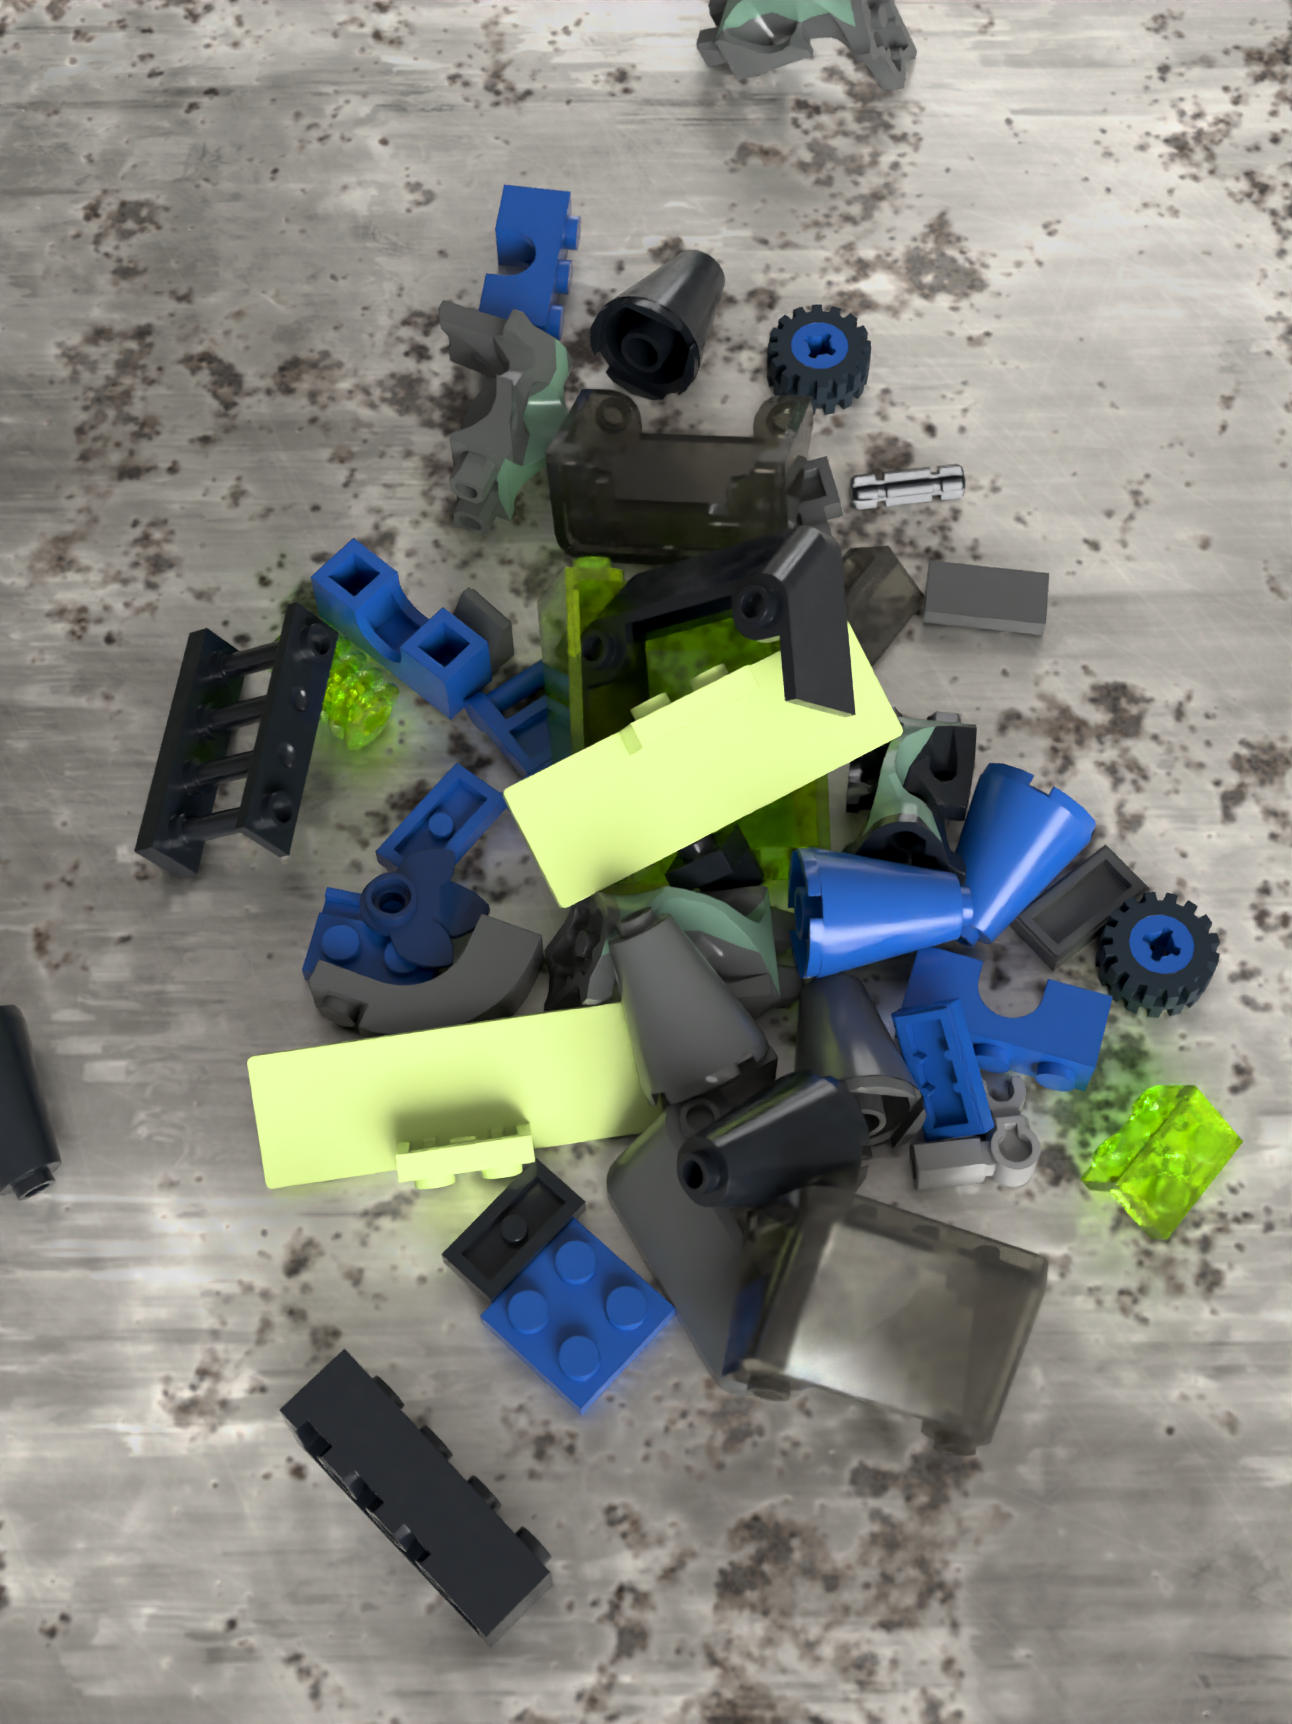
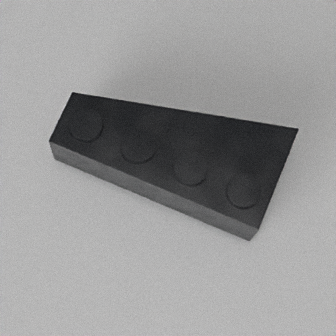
M344 1348L279 1411L303 1450L491 1648L553 1586L551 1573L545 1567L552 1559V1556L524 1526H521L514 1533L497 1515L496 1512L502 1505L495 1495L474 1475L466 1481L448 1461L453 1454L443 1441L425 1424L418 1429L401 1410L405 1405L391 1387L378 1375L371 1378Z

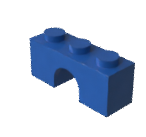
M504 185L495 227L498 265L524 269V271L514 275L486 273L478 311L503 319H508L513 309L522 311L532 325L557 340H561L565 310L564 305H558L560 294H570L573 261L567 260L568 250H578L581 216L572 215L571 191Z
M355 538L350 540L310 577L319 616L450 720L464 708V701L482 691L493 680L488 642L443 607L430 619L424 616L404 594L400 586L398 572Z
M932 946L917 951L901 1008L960 998L979 1069L991 1073H1006L1010 1070L1035 1077L1037 1083L1055 1091L1086 1090L1096 1068L1113 996L1048 979L1036 1010L1023 1017H1003L991 1011L979 995L978 980L983 965L982 960Z

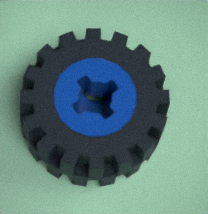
M822 304L812 305L811 312H805L803 307L793 310L792 319L786 314L778 320V328L773 327L770 333L767 350V381L769 387L774 386L775 397L779 401L787 397V407L794 411L799 406H804L805 414L815 415L816 409L822 408L825 415L834 414L836 405H839L844 410L852 405L853 397L859 399L863 393L864 385L867 384L871 359V340H867L868 332L864 325L857 327L858 318L851 313L844 318L841 316V308L834 306L831 307L829 312L822 311ZM812 355H818L815 359L810 357Z
M1148 892L1143 894L1140 902L1134 896L1127 899L1120 910L1116 908L1111 914L1101 934L1095 956V966L1100 967L1098 979L1102 986L1110 984L1109 996H1113V1001L1117 1003L1122 998L1129 1001L1126 1010L1137 1014L1139 1007L1147 1008V1017L1159 1018L1163 1010H1167L1169 1016L1180 1014L1185 1005L1190 1008L1199 1000L1202 993L1208 987L1218 965L1220 953L1216 951L1220 942L1217 933H1209L1212 921L1207 914L1199 918L1194 915L1198 906L1189 900L1184 906L1176 904L1178 895L1166 893L1162 901L1157 900L1156 892ZM1150 946H1155L1154 950H1151ZM1164 950L1168 953L1167 956H1164Z

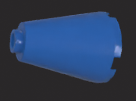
M989 763L984 772L979 776L955 849V853L962 857L967 867L965 885L960 886H969L971 890L973 918L971 925L962 926L960 937L954 941L969 948H974L977 941L991 944L1089 844L1095 832L1093 830L1096 827V822L1091 815L1066 793L1053 786L1048 795L1040 789L1029 785L1035 775L1004 763Z
M811 846L797 848V851H793L791 854L788 871V908H794L796 929L789 930L793 961L800 978L818 979L953 941L960 937L962 926L971 925L973 918L971 890L969 886H960L959 879L955 873Z

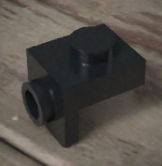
M738 823L714 834L711 833L678 850L677 856L664 874L670 887L690 891L697 888L700 891H718L759 886L765 878V874Z

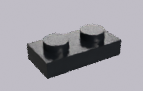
M535 1158V1162H531L441 1254L443 1262L491 1305L574 1218L578 1219L586 1211V1201Z

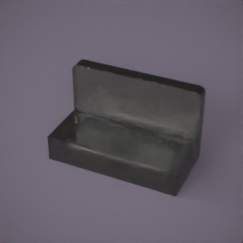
M889 546L849 548L842 557L847 621L871 667L875 665L925 601L924 594Z

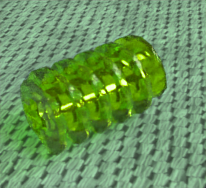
M322 620L335 630L331 622ZM339 635L319 721L327 723L331 733L343 739L349 750L357 751L367 746L384 729L391 716L392 708L397 703L400 692L394 683L387 682L382 684L384 678L382 671L376 667L366 668V656L358 651L350 653V641L346 637ZM280 636L276 638L273 642L278 641L280 639Z

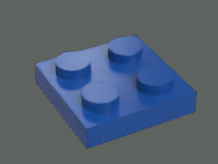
M574 1218L480 1315L481 1323L582 1416L675 1316V1307Z

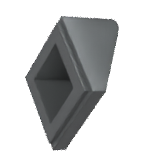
M470 587L465 589L459 598L453 615L488 642L493 674L514 656L512 624L508 618L475 589Z

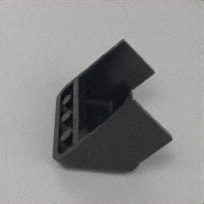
M797 526L647 570L629 579L583 630L576 645L575 659L582 750L635 722L630 710L650 699L646 641L733 618L735 627L747 639L760 643L780 640L785 702L844 718L856 715L842 554L836 539L829 533L811 526Z

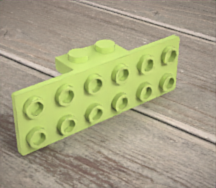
M849 622L848 633L856 712L854 716L844 718L785 702L780 650L751 666L748 664L730 674L724 663L719 664L690 679L689 683L694 692L672 703L666 692L641 703L630 710L635 722L629 724L621 731L506 788L502 793L503 799L560 908H567L595 894L596 891L599 892L901 736L903 733L902 726Z
M621 1000L595 1006L586 1005L255 1054L250 1056L247 1061L265 1183L270 1189L397 1170L399 1183L414 1180L415 1188L417 1189L444 1187L455 1182V1174L482 1170V1177L485 1179L505 1178L523 1172L522 1164L535 1162L534 1149L642 1133L663 1112L660 1094L657 1106L649 1105L645 1094L641 1091Z

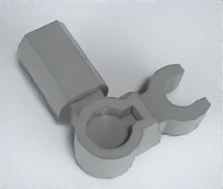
M1019 1075L1011 1076L1008 1086L1010 1099L1004 1102L993 1099L988 1092L986 1080H982L995 1126L985 1133L986 1141H980L978 1136L911 1143L909 1147V1165L916 1191L983 1183L985 1176H990L996 1183L1005 1187L1024 1185L1031 1179L1041 1153V1145L1037 1135L1030 1129L1028 1118L1021 1115L1026 1097V1088Z

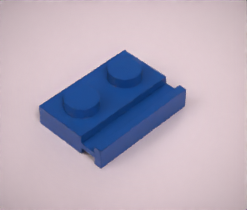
M327 887L322 913L319 912L302 967L303 976L306 981H309L319 960L392 985H415L438 977L440 969H426L410 964L397 954L390 936L377 934L367 927L360 913V893ZM389 901L381 907V910L384 913L393 914L402 911L404 906L398 901Z

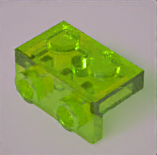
M1156 1085L1144 1091L1133 1103L1131 1108L1133 1114L1117 1134L1110 1136L1097 1147L1092 1156V1165L1081 1177V1181L1089 1190L1110 1192L1151 1239L1167 1240L1244 1142L1195 1085Z

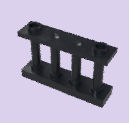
M294 602L287 605L280 639L275 642L239 651L208 628L189 633L134 852L179 879L197 875L205 841L242 833L278 857L289 856L339 635L336 630L301 604ZM272 669L267 694L239 702L244 677L249 674ZM260 723L254 750L226 756L232 729ZM247 778L240 807L212 813L219 784Z

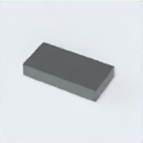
M929 560L923 622L1043 635L1047 616L1049 573Z
M1105 844L1032 901L1010 924V927L1052 971H1055L1103 932L1111 914L1116 908L1120 910L1124 901L1134 896L1140 902L1143 894L1148 893L1150 888Z

